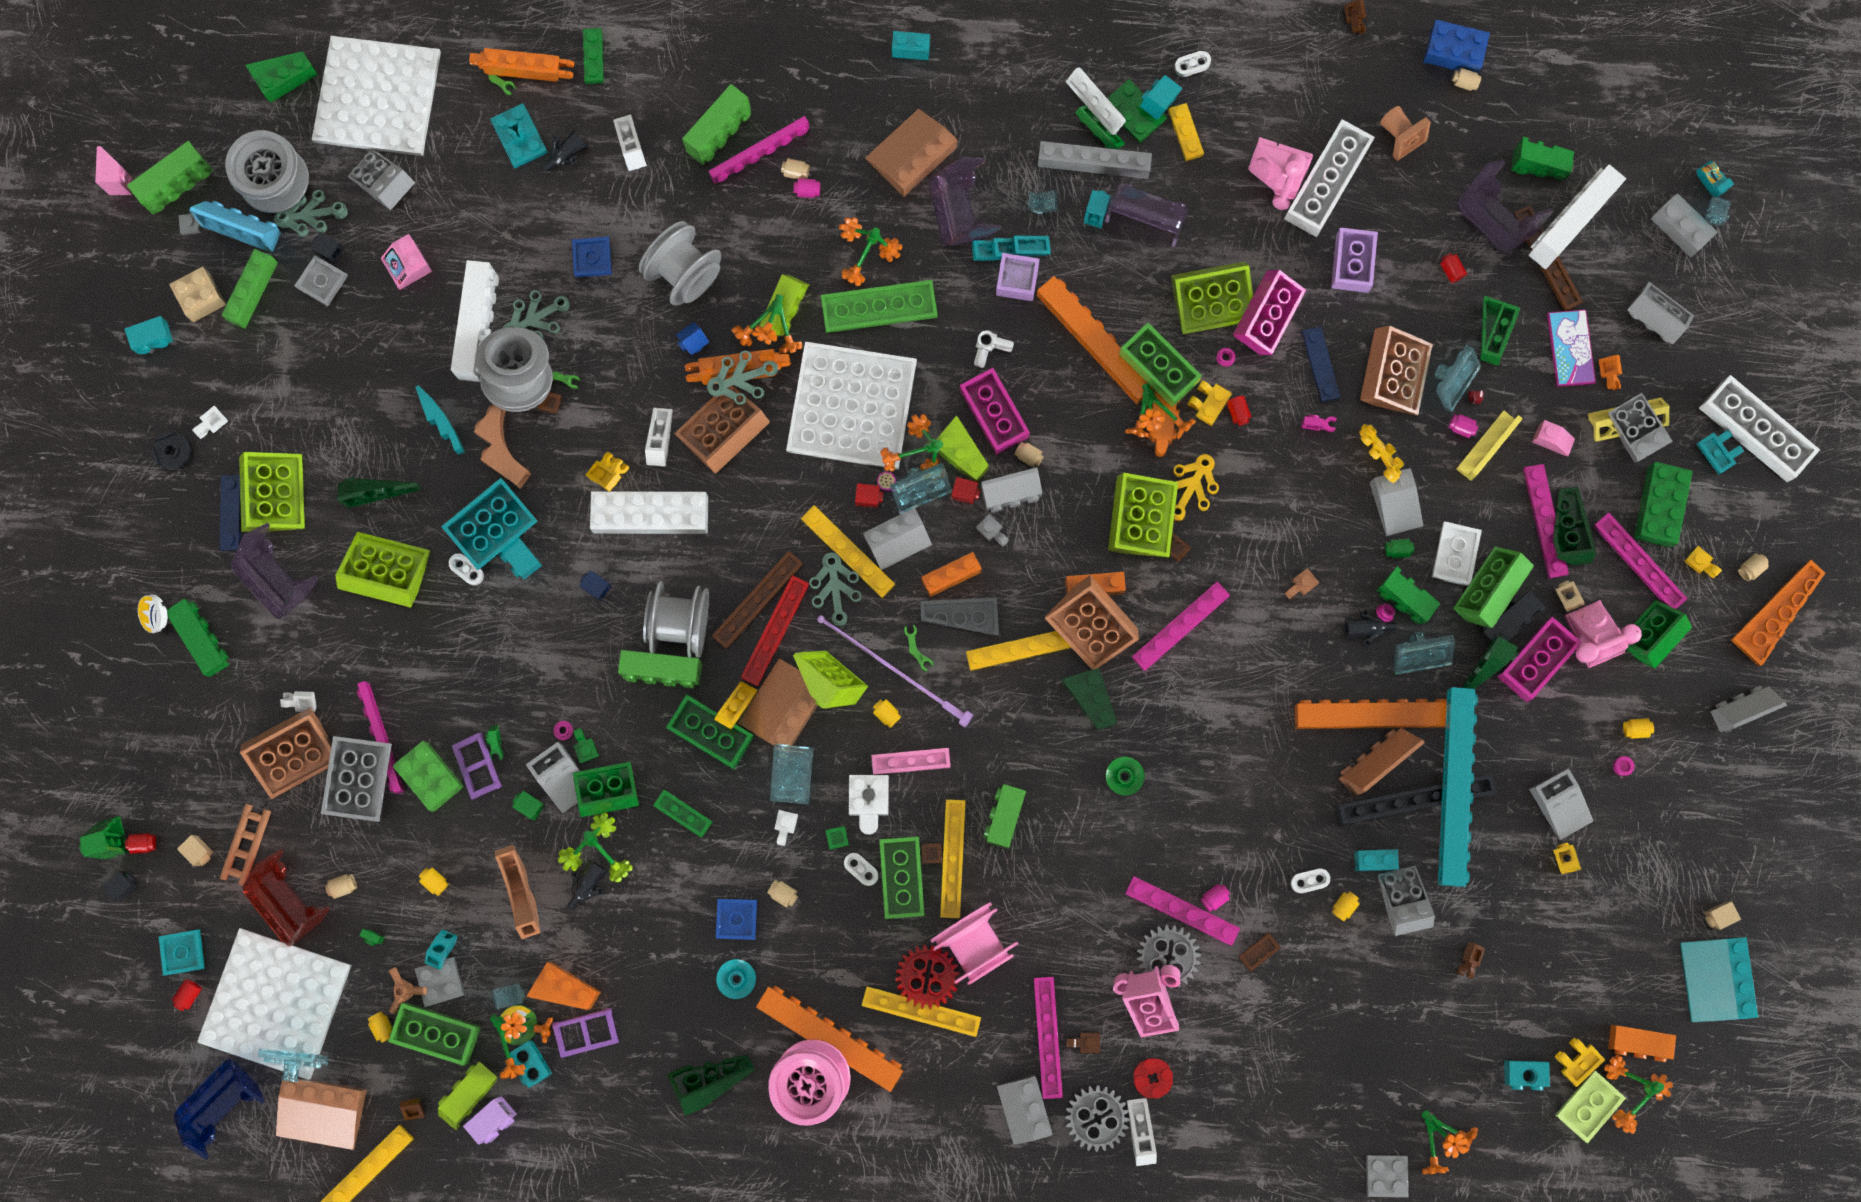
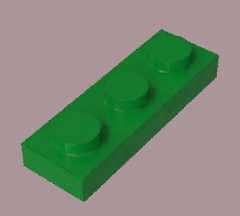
M583 29L585 84L604 83L602 29Z
M1086 105L1079 107L1075 112L1079 120L1091 129L1092 134L1098 137L1106 148L1119 150L1125 145V142L1117 134L1112 135Z
M666 790L662 791L653 805L701 838H703L713 823Z

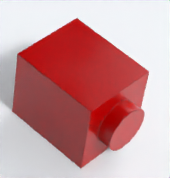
M956 477L951 499L974 504V500L979 499L981 489L978 488V482Z
M857 483L855 504L856 506L878 508L879 503H883L884 492L880 491V486Z

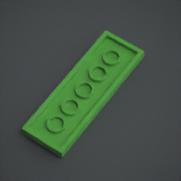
M932 280L821 295L826 333L937 318Z

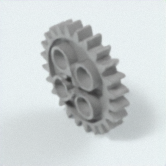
M1165 924L1164 930L1159 925L1157 926V932L1150 929L1151 936L1145 934L1144 937L1147 941H1140L1143 948L1137 949V952L1142 954L1137 957V960L1143 961L1138 967L1145 968L1142 973L1153 971L1152 962L1156 959L1163 962L1162 967L1166 965L1167 961L1164 955L1168 954L1169 943L1173 939L1171 954L1174 958H1170L1169 965L1181 964L1180 981L1188 984L1186 978L1190 977L1193 979L1194 977L1191 972H1198L1195 965L1201 964L1196 959V957L1201 956V953L1195 952V950L1200 948L1199 945H1193L1196 941L1195 937L1189 939L1191 933L1188 931L1183 934V927L1177 931L1175 924L1172 926V929H1169L1167 924ZM1159 940L1166 942V947L1162 950L1157 949L1155 946ZM1178 944L1186 946V950L1183 953L1175 951V947Z
M1099 1085L1096 1086L1095 1091L1092 1090L1091 1086H1088L1087 1093L1081 1089V1096L1074 1094L1077 1099L1076 1101L1069 1100L1073 1105L1072 1108H1066L1070 1112V1115L1065 1116V1119L1070 1120L1066 1127H1072L1068 1132L1069 1135H1076L1073 1139L1074 1142L1079 1139L1081 1140L1080 1147L1086 1143L1087 1150L1094 1146L1095 1151L1098 1152L1099 1146H1101L1106 1151V1145L1108 1144L1111 1148H1114L1113 1141L1115 1140L1117 1143H1120L1118 1136L1125 1137L1122 1129L1129 1128L1124 1125V1122L1130 1121L1129 1118L1124 1117L1129 1110L1122 1109L1126 1103L1118 1102L1121 1099L1120 1095L1115 1098L1113 1097L1114 1090L1107 1093L1106 1086L1102 1091H1100ZM1099 1099L1106 1101V1107L1103 1110L1096 1108V1102ZM1087 1109L1089 1111L1088 1118L1080 1119L1078 1116L1079 1111ZM1109 1109H1113L1112 1113L1100 1118V1123L1094 1121L1084 1128L1081 1127L1082 1124L1093 1120L1095 1113L1102 1115ZM1109 1117H1113L1116 1120V1124L1112 1128L1106 1127L1105 1124L1106 1119ZM1091 1127H1096L1099 1131L1098 1135L1094 1138L1088 1136V1130Z

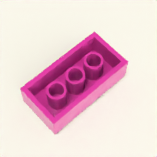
M1280 270L1266 271L1233 336L1259 355H1272L1306 290Z
M994 368L960 385V393L995 455L1029 438L1030 432Z
M1551 617L1539 627L1518 651L1519 653L1513 662L1510 661L1497 677L1525 702H1528L1538 694L1582 642L1556 619Z

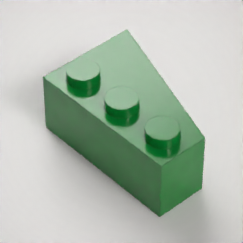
M303 51L246 65L260 90L270 103L318 75Z
M1522 137L1513 150L1511 171L1522 175L1528 173L1535 174L1537 177L1550 176L1556 180L1568 178L1572 173L1574 151L1554 145L1552 148L1543 146L1544 142L1537 141V144L1529 142L1527 137Z
M1484 296L1482 302L1480 360L1499 366L1519 315L1520 307Z
M1397 566L1387 575L1376 591L1380 593L1379 596L1385 601L1390 600L1394 603L1397 610L1409 614L1412 621L1424 625L1431 618L1440 603L1427 591L1416 587L1413 584L1414 580L1412 578L1406 579L1400 574L1401 569Z
M120 815L97 822L80 837L79 849L84 857L110 859L129 853V850L125 849L126 837Z

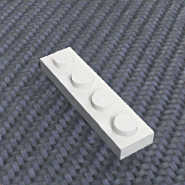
M1076 68L1066 80V83L1112 135L1116 134L1126 122V119L1083 70Z

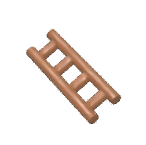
M249 804L244 806L219 878L226 881L229 875L240 878L238 884L246 886L271 811L265 809L262 815L251 812L253 806ZM248 819L259 822L256 833L245 830ZM242 838L253 841L249 852L238 849ZM235 857L246 859L242 871L232 868Z

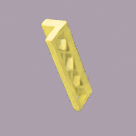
M1662 398L1648 400L1656 416L1663 414V421H1660L1663 427L1669 426V405ZM1615 408L1588 413V420L1594 426V440L1596 442L1619 437L1608 415V412ZM1601 427H1609L1605 434H1600Z
M1503 411L1456 470L1470 481L1474 479L1523 418L1518 415L1514 419Z

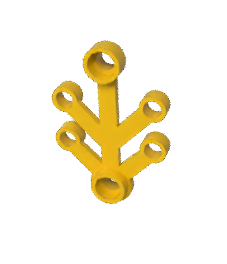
M1364 424L1359 431L1362 436V442L1367 446L1371 443L1373 444L1369 454L1376 460L1381 457L1387 467L1383 472L1384 476L1390 482H1396L1400 478L1401 471L1399 469L1404 466L1403 461L1398 457H1392L1396 452L1395 448L1389 443L1385 445L1376 436L1377 431L1373 426Z
M1203 454L1197 458L1195 463L1185 466L1178 464L1174 467L1173 473L1176 477H1182L1184 473L1196 471L1193 477L1176 481L1178 482L1177 489L1187 487L1178 505H1175V510L1179 509L1182 513L1180 515L1174 514V521L1184 519L1185 507L1194 491L1199 501L1198 508L1202 511L1208 510L1210 502L1205 497L1200 481L1203 475H1205L1208 483V493L1214 495L1218 492L1219 486L1214 481L1212 475L1215 462L1210 455ZM1202 461H1207L1209 464L1203 466ZM1181 468L1183 472L1178 474L1176 469ZM1213 485L1216 487V490L1211 491L1209 487ZM1206 502L1207 507H1201L1200 503Z

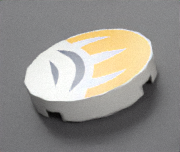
M152 594L145 595L140 599L138 617L146 631L157 633L162 631V628H165L168 617L165 606L162 607L160 603L163 602L161 598Z

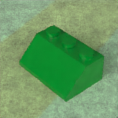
M1655 600L1634 623V625L1640 628L1642 636L1638 642L1630 645L1627 644V650L1640 662L1655 669L1691 630L1692 626L1685 613Z
M631 762L573 773L581 817L639 806Z

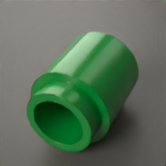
M1409 538L1393 539L1390 542H1385L1386 557H1391V559L1411 557V553H1414V543L1410 542Z

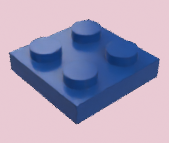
M609 237L572 239L575 278L612 275Z
M717 899L716 939L756 940L757 900Z

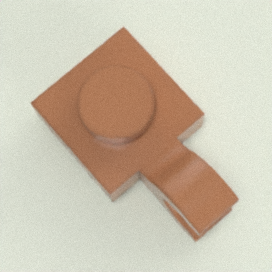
M1307 568L1292 580L1294 586L1285 595L1291 599L1298 592H1301L1304 596L1317 586L1319 582Z

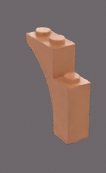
M492 404L487 409V414L483 420L480 419L475 425L474 432L476 435L491 445L484 449L480 460L514 486L521 489L531 473L511 456L503 434V422L506 411Z
M514 845L494 851L508 891L515 928L521 939L541 933L536 900L529 888L526 868Z

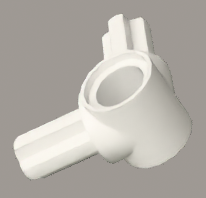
M982 331L978 336L975 346L978 350L974 365L984 368L989 351H993L996 348L1011 352L1014 342L998 338L997 334L990 331ZM988 335L992 341L990 344L984 345L981 342V337Z

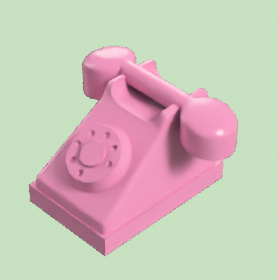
M1259 137L1248 170L1274 191L1275 195L1272 201L1274 207L1279 210H1286L1291 206L1292 200L1295 199L1299 188L1302 186L1313 154L1280 143L1277 146V142Z
M1601 600L1564 615L1571 633L1582 642L1576 650V657L1582 663H1586L1588 668L1625 653V650L1628 648L1627 644L1630 645L1638 642L1642 636L1640 628L1634 624L1626 625L1620 630L1603 606Z
M1165 965L1159 970L1155 966L1151 972L1134 975L1133 971H1130L1129 974L1122 973L1114 978L1113 990L1115 993L1122 995V999L1141 1037L1179 1031V1023L1175 1017L1166 986L1177 987L1180 985V971L1177 967Z

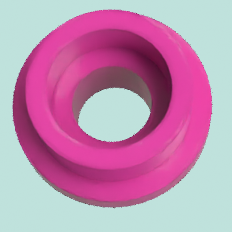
M1230 348L1220 349L1216 356L1217 362L1224 367L1231 366L1235 361L1234 351ZM1227 355L1229 360H1224L1222 356Z
M1385 603L1376 608V613L1381 620L1390 622L1394 618L1395 610L1391 605Z
M560 721L554 726L553 732L559 740H567L573 734V727L567 721ZM562 727L566 728V732L564 734L560 733V729Z

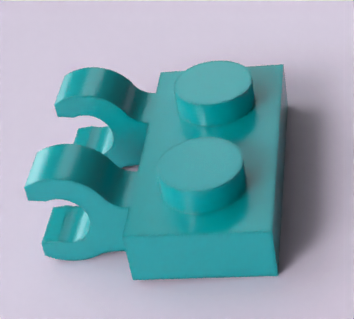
M1729 430L1718 437L1715 433H1712L1696 444L1718 475L1735 465L1736 462L1733 458L1744 452L1740 445L1730 452L1724 447L1722 443L1733 436Z

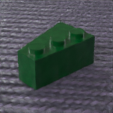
M1099 668L1061 680L1063 686L1068 690L1097 731L1117 724Z

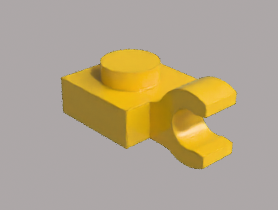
M1699 546L1684 561L1697 573L1700 574L1704 570L1712 578L1722 571L1718 566L1710 563L1713 557Z

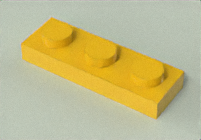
M1187 103L1169 108L1168 112L1185 161L1202 157L1204 152Z
M740 681L714 720L732 729L758 690Z

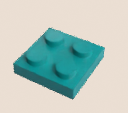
M200 930L159 936L163 976L205 969Z

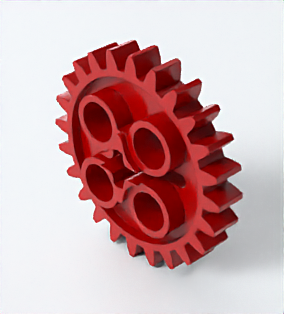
M924 945L921 951L916 946V953L909 950L908 954L910 957L903 955L902 959L905 963L899 962L898 966L902 969L896 970V974L900 975V977H897L895 981L901 982L897 989L904 990L901 993V997L907 995L906 1002L908 1003L913 1000V1007L920 1003L922 1010L925 1004L928 1005L929 1010H931L932 1004L939 1008L940 1001L946 1004V997L952 999L953 995L951 992L957 991V988L953 985L959 984V982L954 984V981L957 980L954 978L959 976V972H954L958 965H951L954 958L947 959L949 952L941 954L942 948L934 951V945L931 946L930 950H927L926 945ZM931 960V978L928 982L927 993L923 994L924 976L926 975L928 961ZM922 962L925 967L922 970H918L914 967V964ZM936 965H941L944 971L936 973L933 968ZM919 981L922 986L919 989H913L911 983ZM933 984H937L940 986L941 991L934 993L930 987Z

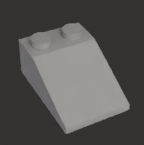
M1411 468L1401 470L1400 478L1394 483L1390 482L1384 475L1373 478L1370 482L1386 537L1423 527L1417 487Z

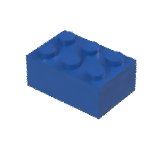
M1435 20L1430 30L1423 63L1457 71L1459 68H1464L1479 73L1483 65L1490 32Z

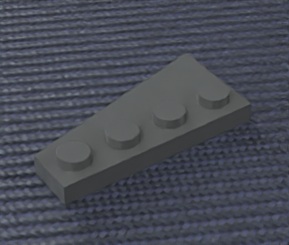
M997 597L920 601L921 621L999 636Z

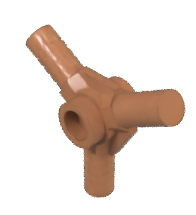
M395 967L389 970L395 983V1000L389 1012L396 1015L402 1002L407 1001L413 995H426L427 993L426 987H413L406 980H402Z

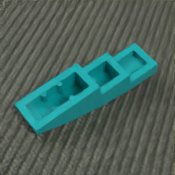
M1013 236L1012 238H993L992 240H974L972 242L973 261L1001 260L1002 253L1025 257L1051 254L1049 236Z
M419 385L415 388L427 421L431 425L437 424L440 435L444 440L450 438L454 451L458 455L464 453V447L448 417Z

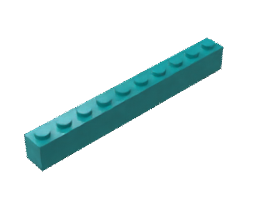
M1455 687L1447 689L1438 885L1466 887V883L1469 882L1470 875L1469 871H1467V863L1470 862L1468 843L1470 844L1471 842L1469 824L1472 822L1470 804L1473 802V792H1470L1471 784L1474 782V773L1471 772V769L1475 762V753H1472V748L1476 742L1473 726L1477 722L1474 706H1477L1478 702L1475 689Z

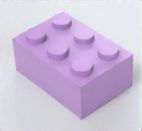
M1348 228L1339 229L1336 234L1332 289L1369 293L1373 286L1378 232Z

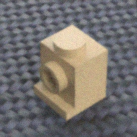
M1565 581L1558 585L1559 588L1555 589L1567 613L1585 605L1574 581ZM1572 593L1574 597L1567 599V594Z

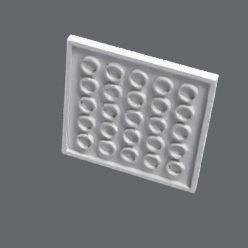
M331 36L312 141L321 144L423 156L441 55L440 49Z
M805 342L786 452L884 467L883 457L880 454L883 448L887 447L893 454L902 453L917 359ZM900 460L895 461L894 465L895 469L899 470Z
M239 928L198 1043L308 1080L311 1079L351 965Z

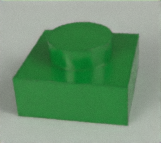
M845 826L826 830L830 850L849 846Z
M362 929L359 935L365 938L363 942L372 946L382 944L385 936L369 929Z

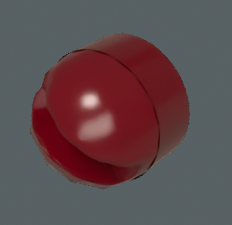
M1468 391L1469 401L1472 404L1481 403L1484 398V391Z

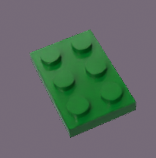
M1128 79L1107 99L1126 119L1122 127L1140 144L1167 120V117L1162 114L1156 120L1142 109L1140 105L1144 101L1142 99L1144 93Z

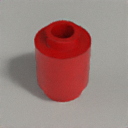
M150 833L130 834L125 839V849L129 850L130 854L150 853L151 850H156V836L150 835Z

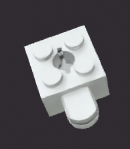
M849 775V815L859 816V828L864 834L870 835L877 831L878 816H889L888 775Z

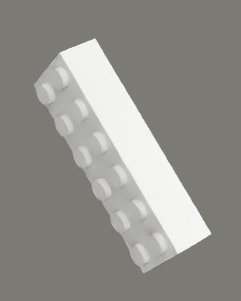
M1342 119L1288 210L1284 220L1317 237L1375 137Z
M1608 165L1604 170L1600 168L1531 246L1533 251L1529 256L1546 270L1626 178L1611 165Z
M467 260L451 364V371L459 380L480 382V373L476 367L475 354L480 343L491 334L489 325L490 322H493L494 317L492 305L496 303V293L494 291L495 286H498L499 276L488 262Z
M1731 375L1724 379L1699 407L1700 410L1725 431L1729 430L1738 442L1786 482L1796 478L1820 451L1819 448Z
M591 492L590 530L593 533L708 534V495L706 492Z

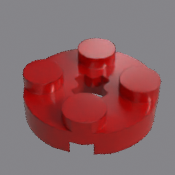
M1157 1058L1146 1059L1138 1063L1134 1069V1085L1137 1091L1147 1098H1161L1172 1087L1173 1073L1164 1061ZM1156 1073L1158 1081L1150 1084L1148 1075Z

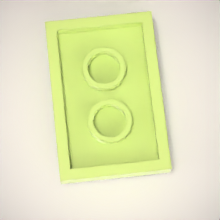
M1594 1070L1555 1116L1585 1143H1588L1626 1098Z

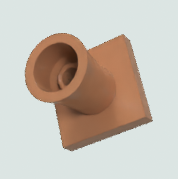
M1400 106L1391 109L1380 122V125L1396 138L1393 157L1397 161L1427 141L1431 123L1425 117L1413 125Z

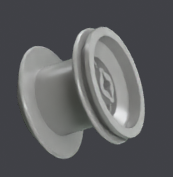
M257 130L244 134L231 145L227 153L225 167L230 184L254 209L266 213L285 211L297 204L307 190L309 173L304 160L295 152L289 141L276 133Z
M684 221L677 222L662 232L649 246L639 264V272L646 281H653L663 276L674 287L670 294V303L672 305H680L684 302L690 303L697 299L710 287L720 271L721 252L719 250H711L704 255L692 245L695 237V228Z
M508 327L494 331L480 343L475 354V363L480 373L482 391L493 405L505 411L521 412L536 407L548 396L552 386L553 373L548 363L549 352L547 345L538 334L526 328Z
M660 581L656 591L649 592L644 615L643 640L644 643L649 642L650 653L656 652L660 640L686 643L689 658H692L694 653L697 658L701 657L709 610V590L707 588H704L703 592H701V587L697 586L692 599L664 596V584Z

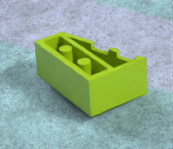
M782 274L767 309L772 304V301H775L776 294L784 296L782 309L784 310V317L789 331L790 321L796 315L798 306L810 284L791 275ZM772 312L761 321L759 326L763 327L768 322ZM775 314L771 330H774L776 335L783 336L784 329L780 315Z
M956 416L936 439L943 442V447L940 448L938 454L971 481L979 482L988 471L989 465Z
M480 1062L476 1066L474 1064L471 1065L465 1074L467 1076L463 1081L459 1079L452 1087L454 1091L449 1096L445 1095L438 1103V1116L455 1130L460 1127L459 1123L466 1115H470L473 1107L483 1099L497 1082V1076Z

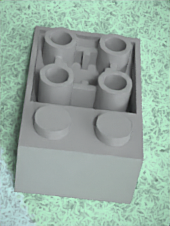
M373 149L365 155L364 159L348 175L352 181L389 210L398 203L415 183L403 169Z
M1643 393L1608 412L1624 447L1634 463L1672 442V439Z
M557 742L527 763L526 766L559 810L564 813L577 804L573 773L581 770L564 746Z
M1569 768L1556 773L1529 789L1559 840L1593 822L1581 789Z
M1416 865L1378 874L1387 914L1395 936L1434 926L1435 914Z

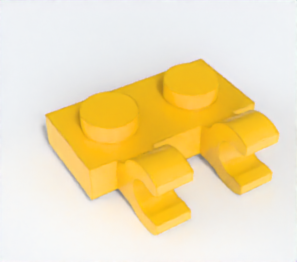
M1202 380L1197 390L1208 397L1202 403L1198 398L1192 396L1187 405L1198 411L1196 417L1212 426L1232 393L1218 384H1215L1212 388L1210 384Z
M606 452L600 462L596 461L585 476L610 492L621 478L619 474L627 472L629 466L624 464L619 458H612L613 455Z
M1573 1038L1569 1044L1579 1054L1572 1061L1561 1051L1554 1057L1565 1067L1561 1072L1575 1087H1578L1605 1059L1592 1045L1589 1044L1585 1047L1578 1038Z

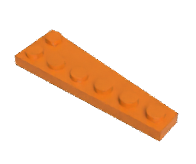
M1809 560L1745 624L1731 641L1758 667L1762 666L1825 572L1812 560Z

